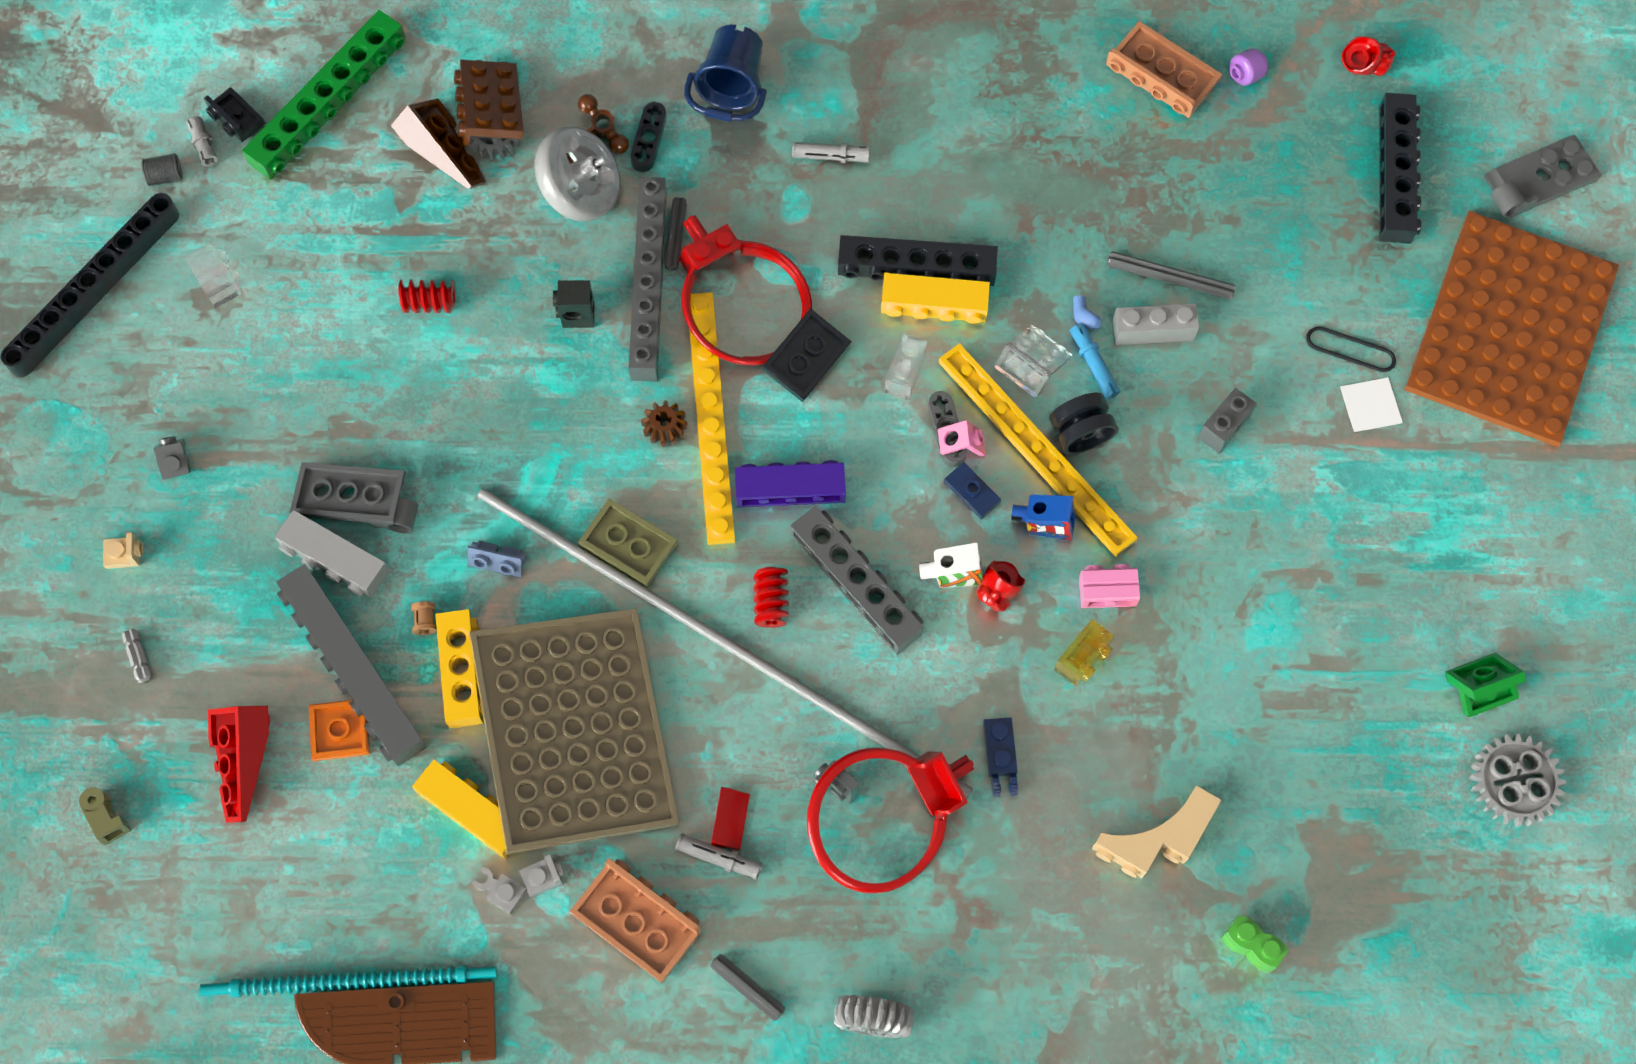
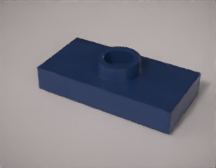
M965 462L944 478V483L980 519H983L1001 503V498Z

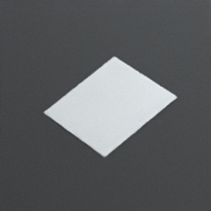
M1388 377L1340 386L1354 432L1403 423Z

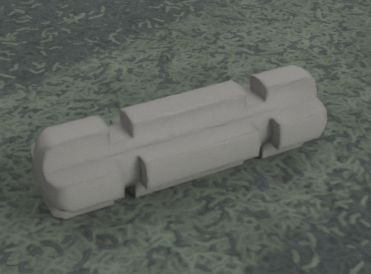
M135 629L124 631L122 638L124 644H126L125 648L131 667L134 669L135 679L139 683L150 680L152 674L147 666L148 661L143 646L140 644L139 633Z

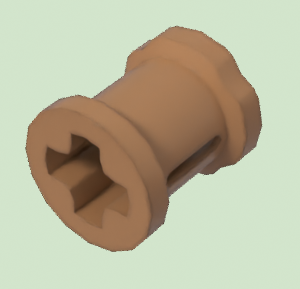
M424 601L411 604V611L414 612L413 634L425 636L437 632V626L434 625L433 611L436 608L434 602Z

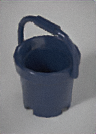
M733 24L722 26L716 30L705 61L700 64L696 73L690 72L688 74L684 87V96L688 104L695 111L705 114V117L726 122L752 119L760 113L767 94V90L761 88L759 80L763 42L759 35L750 28L744 27V31L735 30L736 25ZM694 81L695 90L703 100L721 109L705 108L698 105L691 96L692 82ZM758 99L756 107L749 113L738 115L725 111L747 109L756 103Z

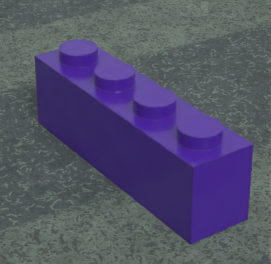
M827 460L822 462V464H811L810 462L802 461L797 462L795 465L771 463L768 466L757 467L754 464H744L741 467H735L737 508L846 502L844 463H838L835 460Z

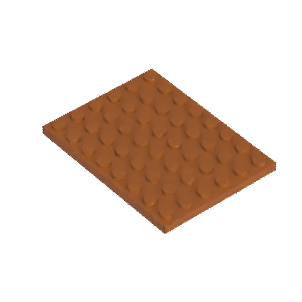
M1468 211L1404 390L1559 447L1566 431L1619 264Z

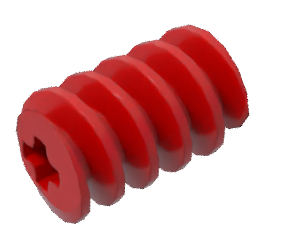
M400 280L398 296L402 311L409 313L412 307L414 313H419L421 308H423L425 313H430L433 307L435 313H441L444 307L446 313H451L456 301L455 280H452L450 287L446 286L445 280H441L439 287H436L434 280L430 281L429 287L425 286L424 280H420L418 287H415L413 280H409L408 287H404L403 280Z
M764 567L758 569L753 576V580L756 583L753 587L756 593L754 595V602L757 604L754 607V612L757 614L754 618V623L759 627L776 628L786 625V622L781 621V619L788 617L789 612L781 610V608L787 607L789 602L782 600L781 597L788 596L789 591L781 589V587L788 585V580L780 578V576L788 574V570L785 568Z

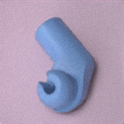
M1082 295L1073 297L1075 321L1078 324L1084 323L1087 329L1096 330L1100 328L1102 319L1087 309L1086 297Z

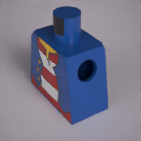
M1030 495L1028 506L1013 504L1011 520L1026 522L1029 534L1072 541L1076 519L1073 496Z

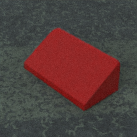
M721 787L711 841L713 846L741 850L750 794Z

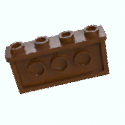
M460 59L459 70H454V85H458L455 90V101L460 102V104H457V119H461L458 124V136L463 137V144L469 146L470 136L523 139L524 128L516 63Z

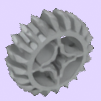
M845 995L839 997L837 1005H835L834 1024L841 1029L855 1033L902 1039L911 1034L914 1024V1010L908 1005L894 1002L893 1000L862 995Z

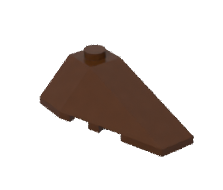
M438 98L407 105L391 124L399 139L408 147L467 189L485 184L486 180L474 157L467 154L464 148L463 137H459L455 130L457 126L455 119Z

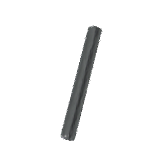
M1114 251L1109 254L1107 261L1109 267L1229 300L1232 299L1235 292L1234 284Z

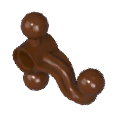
M582 95L578 100V108L582 113L589 114L592 117V126L587 131L599 138H608L610 140L609 147L615 154L625 153L628 150L629 141L624 135L616 133L612 113L605 109L598 110V101L593 95ZM605 119L610 122V125L605 129L596 126L600 120ZM566 153L569 163H573L574 161L569 153Z

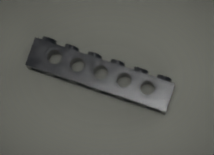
M1385 93L1379 105V241L1411 244L1415 235L1419 234L1421 230V219H1417V211H1419L1421 206V196H1417V189L1421 182V174L1417 173L1421 152L1417 150V143L1420 139V128H1417L1420 106L1416 105V95Z
M840 235L838 275H843L846 278L869 277L873 280H883L884 273L990 282V286H994L998 246ZM867 257L871 260L864 262L861 261L860 258ZM888 259H894V260H896L897 262H896V263H888V262H886V260H888ZM913 261H920V262H922L923 264H922V265H914L912 262H913ZM947 263L949 266L941 267L938 264ZM970 264L973 265L975 268L968 269L964 266Z

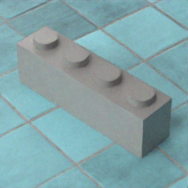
M294 510L274 536L280 545L279 549L290 557H293L294 554L301 557V562L313 570H316L317 567L325 571L324 575L335 583L340 581L348 585L347 588L360 597L365 594L372 598L390 572L386 563Z

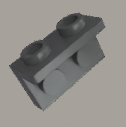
M835 760L829 765L824 763L814 773L816 777L814 779V788L824 772L836 762ZM843 770L831 782L830 786L832 788L830 791L839 801L842 802L845 799L851 804L858 797L859 783L846 770Z

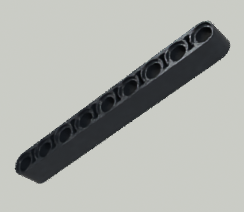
M165 193L153 195L3 349L0 356L1 361L14 376L24 377L30 374L178 220V209L169 195ZM39 339L37 343L32 344L35 340ZM21 358L19 362L13 364L17 359Z

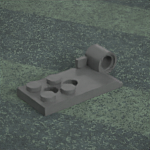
M1575 134L1501 165L1484 175L1485 180L1493 191L1490 196L1505 218L1517 216L1593 183L1601 177V173ZM1564 162L1568 164L1570 170H1562L1558 163ZM1536 172H1544L1548 176V180H1541Z
M302 462L289 513L291 514L294 510L307 518L371 523L374 527L388 528L398 533H412L418 504L412 500L400 498L406 475L404 470ZM329 486V491L325 496H317L320 488ZM347 489H355L354 495L351 498L343 499V493Z

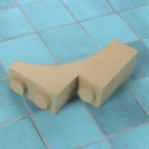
M1196 785L1183 807L1162 825L1133 835L1101 833L1092 849L1097 851L1096 855L1109 863L1112 861L1122 866L1123 872L1134 878L1137 876L1144 877L1159 850L1164 852L1163 855L1168 860L1174 863L1181 862L1185 864L1219 806L1221 799Z

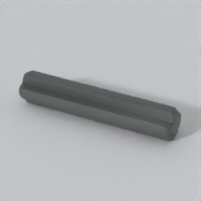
M675 197L672 200L664 267L668 270H677L679 267L684 229L683 222L685 221L687 206L685 198Z
M719 954L712 961L711 968L770 1019L776 1021L781 1017L785 1007L723 954Z

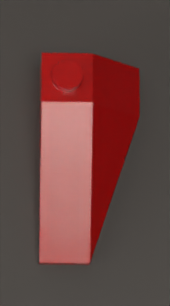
M235 706L208 710V739L210 747L216 748L218 761L214 762L215 772H220L223 783L220 786L219 792L226 823L247 821L269 736L270 715L268 714V706Z

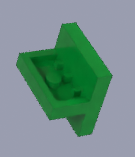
M1497 653L1445 671L1447 682L1459 691L1463 714L1467 717H1472L1519 699L1517 685L1526 682L1524 671Z

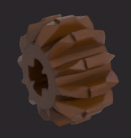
M665 400L663 406L659 407L654 402L653 410L646 409L644 412L646 418L641 420L642 426L645 427L643 429L644 436H650L652 444L660 440L663 448L666 445V441H670L671 444L675 445V437L683 439V430L688 426L687 421L684 420L686 418L685 412L683 410L678 411L679 407L676 403L669 407L668 401ZM666 421L667 425L662 426V422Z

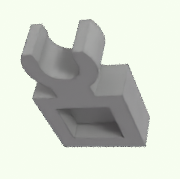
M482 867L481 871L488 876L487 881L481 884L473 880L472 884L480 891L489 890L490 892L486 899L511 915L527 892V889L503 873L496 880L490 869Z

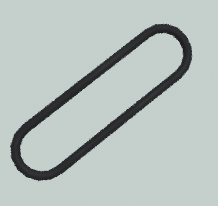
M1320 326L1313 327L1307 333L1306 340L1309 346L1320 352L1380 372H1388L1396 365L1394 353L1387 348ZM1320 330L1388 353L1392 358V364L1388 368H1380L1318 347L1311 342L1310 336L1314 331Z

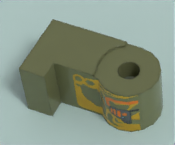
M91 787L82 792L79 798L80 807L99 842L107 845L131 831L126 820L119 815L114 816L111 811V799L103 791Z

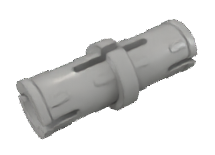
M193 116L189 118L190 121H186L192 137V146L198 151L202 165L206 167L215 164L214 162L218 161L212 146V137L207 133L202 118Z

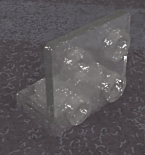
M1030 325L1006 344L994 368L1034 398H1037L1042 393L1051 375L1072 358V354L1064 346L1045 335L1041 329Z

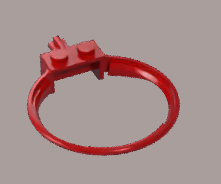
M696 215L688 217L683 222V225L694 242L683 247L679 261L688 273L682 287L681 306L689 329L703 347L719 358L741 365L765 364L774 352L761 356H734L715 347L700 332L691 311V292L697 278L695 276L696 270L705 267L728 253L731 255L735 251L740 250V255L759 257L776 263L792 277L799 290L802 302L801 319L810 308L812 309L811 293L806 279L799 268L780 251L762 243L738 240L728 224L708 234Z
M876 747L860 749L838 759L824 772L817 782L807 811L808 838L811 849L820 866L836 882L857 892L884 893L909 883L936 856L945 836L948 815L968 803L957 780L974 770L973 761L969 760L967 755H964L948 765L942 752L928 751L920 757L914 758L898 750ZM873 758L889 759L905 765L927 809L932 816L935 815L936 817L931 841L922 859L905 875L885 883L861 882L839 870L827 855L819 831L820 807L831 782L850 765Z

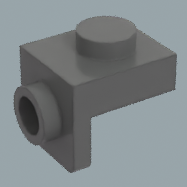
M176 436L160 439V444L153 449L162 480L190 473L191 470L184 449V438L176 440Z

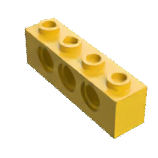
M469 609L437 613L435 615L445 722L449 729L483 724V713L469 636L470 631L479 630L478 619L472 617ZM459 637L466 638V642L462 646H453L455 639ZM463 663L469 665L464 673L455 672L458 665ZM462 691H471V695L468 699H458V695Z

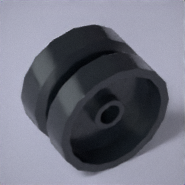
M1094 392L1075 397L1057 407L1050 414L1049 421L1053 430L1060 434L1058 441L1066 455L1081 454L1093 450L1111 440L1118 433L1119 428L1114 417L1111 414H1107L1109 406L1102 393Z

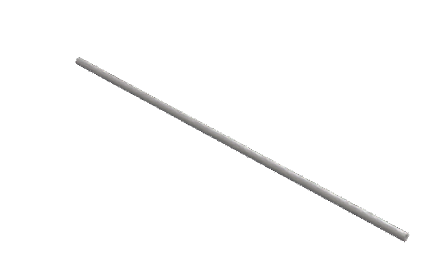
M484 488L480 490L478 498L883 747L904 752L914 758L920 757L917 753ZM958 779L957 782L963 794L968 798L973 788Z

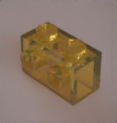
M1091 619L1058 659L1054 670L1076 687L1081 680L1086 683L1096 671L1093 668L1098 660L1104 662L1112 652L1113 648L1110 645L1114 635Z

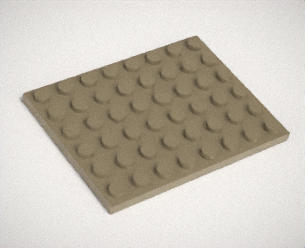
M637 608L470 631L469 636L506 854L678 826L679 820Z

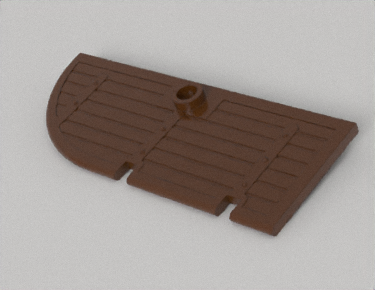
M494 982L294 994L297 1016L307 1037L321 1052L343 1064H394V1055L401 1054L402 1064L462 1062V1050H470V1061L496 1060Z

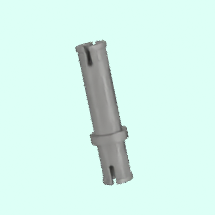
M793 141L792 158L836 160L846 164V161L869 163L870 146H849L847 143L832 145Z
M683 833L679 836L675 851L723 867L730 874L736 872L757 880L762 868V862L739 855L738 851L733 850L730 852L686 836Z

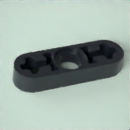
M659 102L648 103L642 112L630 155L632 167L638 172L651 170L655 163L667 120L666 109ZM654 112H659V115L655 117V125L651 124V115ZM647 132L656 135L655 139L650 142L644 141L641 137ZM644 149L646 150L647 159L639 162L638 159H641Z

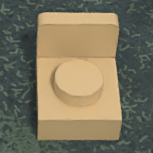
M127 532L126 538L103 539V566L106 569L140 566V557L144 553L143 543L133 532Z

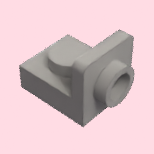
M550 854L544 855V860L519 870L531 899L563 885L560 876L565 875L559 859L553 860Z

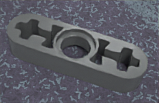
M944 391L933 393L929 398L928 404L939 449L938 429H940V426L944 423L952 425L959 423L953 399ZM937 400H941L942 404H945V415L942 417L940 407L935 406ZM956 431L947 435V445L950 446L952 441H954V444L958 441V433ZM967 448L956 451L960 452L958 458H954L952 454H941L944 463L951 467L960 466L966 459Z

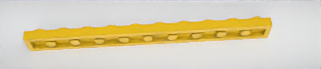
M713 292L691 294V311L694 321L703 336L718 348ZM690 330L708 545L735 543L719 357L703 347Z
M960 343L939 358V364L1058 495L1073 496L1075 513L1115 557L1136 542L1138 537Z

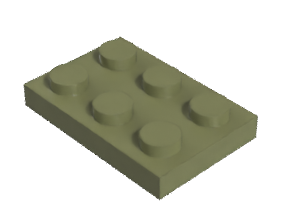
M608 499L578 543L579 546L648 587L677 546L678 540L613 500Z

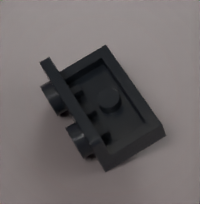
M232 87L228 88L214 100L208 95L204 97L208 106L205 109L208 115L214 121L219 119L223 123L222 127L230 137L235 135L241 142H244L266 124L264 119Z

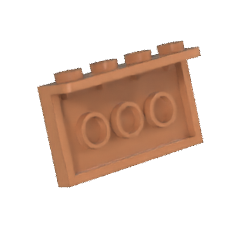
M1138 21L1116 49H1111L1106 62L1114 72L1124 75L1134 85L1144 88L1154 98L1164 101L1177 113L1184 114L1188 118L1192 116L1222 77L1220 72Z
M608 858L605 862V867L569 912L663 984L701 934V928L698 926L700 921L690 912L685 911L682 914L674 908L677 903L663 893L661 896H658L652 891L654 886L642 876L636 879L628 872L631 869L619 859L614 862Z

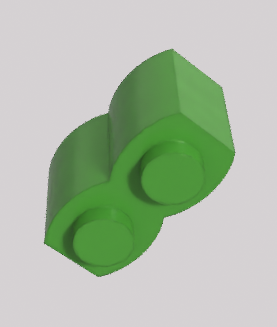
M1241 915L1231 922L1221 937L1229 949L1238 954L1246 955L1253 966L1264 972L1270 973L1275 970L1289 951L1279 938L1263 933L1255 921Z

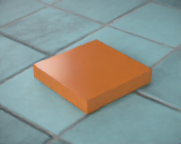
M353 700L309 705L311 760L313 762L370 755L369 733L364 727L368 721L363 714L359 717L356 715L349 704Z

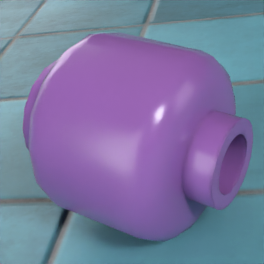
M1247 49L1231 59L1230 75L1238 84L1243 86L1250 85L1266 75L1267 58L1257 49Z

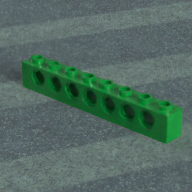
M378 10L241 150L247 163L270 180L276 174L281 173L287 162L293 156L298 155L303 146L319 133L320 128L328 120L335 117L341 106L349 102L353 98L354 93L370 80L371 75L378 68L386 64L388 58L395 50H399L403 46L406 37L402 25L381 10Z

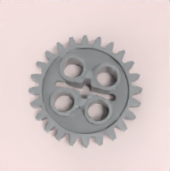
M1505 734L1501 741L1497 737L1491 741V745H1484L1482 747L1483 752L1475 755L1479 762L1473 763L1471 768L1478 773L1472 774L1469 779L1477 781L1478 784L1472 787L1471 790L1480 791L1481 795L1476 799V802L1485 800L1487 804L1484 806L1483 811L1485 812L1492 808L1494 810L1493 819L1502 815L1505 825L1514 819L1516 827L1522 825L1523 821H1525L1527 826H1531L1534 824V820L1540 823L1545 820V815L1549 817L1554 814L1552 808H1557L1561 805L1557 798L1563 797L1565 792L1560 790L1559 787L1565 785L1566 781L1558 779V776L1565 771L1564 769H1556L1554 766L1560 761L1559 758L1552 760L1549 758L1552 749H1548L1545 752L1541 750L1542 741L1534 746L1532 745V736L1527 737L1522 742L1520 734H1516L1512 740L1508 734ZM1523 758L1531 762L1532 769H1528L1523 765ZM1495 763L1504 767L1505 774L1497 772ZM1535 774L1542 776V778H1529L1523 783L1513 781L1501 786L1494 785V782H1507L1513 777L1515 779H1523ZM1531 786L1539 789L1540 797L1532 794ZM1503 791H1508L1512 795L1513 802H1509L1504 798Z

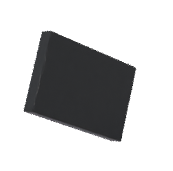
M810 308L761 369L803 402L852 341Z

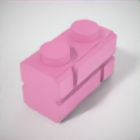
M1127 564L1115 565L1113 569H1102L1100 565L1087 566L1085 570H1081L1079 576L1081 607L1137 606L1140 600L1138 569L1130 568Z

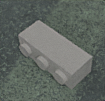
M1196 303L1116 308L1112 320L1115 346L1194 341L1199 329Z

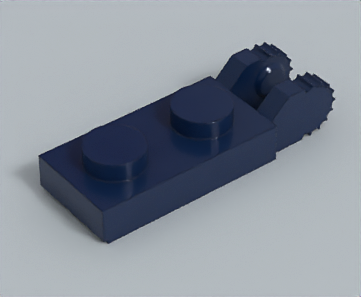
M1012 717L984 719L983 729L988 776L991 777L993 797H1000L1001 784L999 776L1009 777V792L1011 796H1018L1016 776L1018 770Z

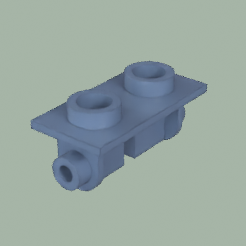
M478 540V542L473 541L471 546L468 545V566L521 578L522 564L525 563L527 553H523L522 549L503 546L500 553L497 552L498 545L483 542L482 540Z

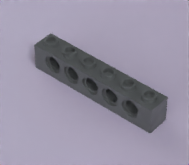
M814 506L790 525V535L898 655L922 635L924 627L922 625V618L914 610L909 611L904 605V598L898 591L894 590L892 592L886 585L887 580L884 575L878 570L874 571L868 565L869 560L861 550L856 551L850 545L851 540L843 530L838 531L832 525L834 522L831 516L825 510L821 512ZM820 534H825L830 539L826 542H819L815 538ZM837 554H843L848 559L844 562H837L833 557ZM855 574H861L865 577V580L858 583L854 582L851 577ZM872 594H879L883 597V600L879 603H874L869 597ZM891 614H896L902 620L898 623H891L887 617Z

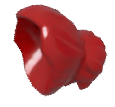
M1356 37L1345 47L1341 59L1345 69L1353 74H1375L1376 76H1382L1391 68L1395 51L1389 45L1379 43L1374 38Z
M994 560L988 565L983 575L982 585L976 590L978 599L992 610L998 612L1006 611L1009 606V600L1017 596L1023 589L1025 579L1020 576L1012 563Z

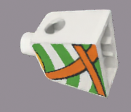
M978 543L935 550V561L919 563L921 579L937 578L940 588L982 585L983 570Z

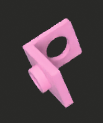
M967 420L938 429L941 454L945 455L968 448L980 457L986 455L983 431ZM952 431H956L958 433V441L954 445H947V435Z

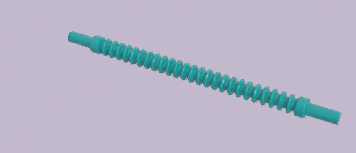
M457 965L456 969L449 966L447 970L441 966L439 970L432 967L430 971L424 967L422 971L415 968L413 972L407 968L406 972L398 969L396 973L390 969L389 973L381 970L379 974L373 970L372 974L364 971L363 975L356 971L355 975L347 972L346 976H343V973L340 972L338 976L331 973L329 977L323 973L321 977L314 974L312 978L306 974L304 978L297 975L295 979L289 975L287 979L280 976L278 980L272 976L270 980L263 977L261 981L257 977L253 981H250L249 978H246L245 981L237 978L231 979L230 982L201 984L200 995L230 994L231 997H241L245 993L248 997L251 993L258 996L259 992H262L263 995H266L267 992L274 995L276 991H279L280 994H283L284 991L291 994L293 990H296V993H300L301 990L308 993L310 989H313V992H317L318 989L325 992L327 988H330V991H334L335 988L342 991L344 987H347V990H351L353 986L359 990L360 986L368 989L370 985L376 989L377 985L385 988L387 984L390 988H393L394 984L402 987L404 983L407 987H410L411 983L418 986L422 982L426 986L428 982L435 985L437 981L441 985L445 981H448L449 984H452L453 981H456L458 984H464L468 980L497 978V966L467 968L466 965Z

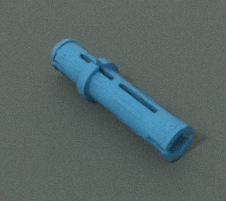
M1084 323L1079 324L1080 328L1075 325L1069 332L1079 348L1078 353L1080 357L1085 359L1105 399H1111L1110 395L1112 397L1117 396L1121 391L1098 351L1099 345L1097 342H1093Z

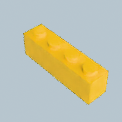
M884 273L881 313H886L893 317L910 315L917 319L932 317L939 318L942 321L965 320L972 324L986 322L990 282Z
M433 759L412 785V788L417 794L506 859L509 854H506L497 799L489 794L485 798L477 792L479 787L468 778L462 781L455 775L457 770L445 761L440 764Z

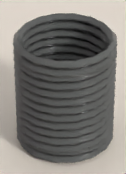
M176 153L145 158L141 161L143 176L148 186L181 181L183 178L181 164Z

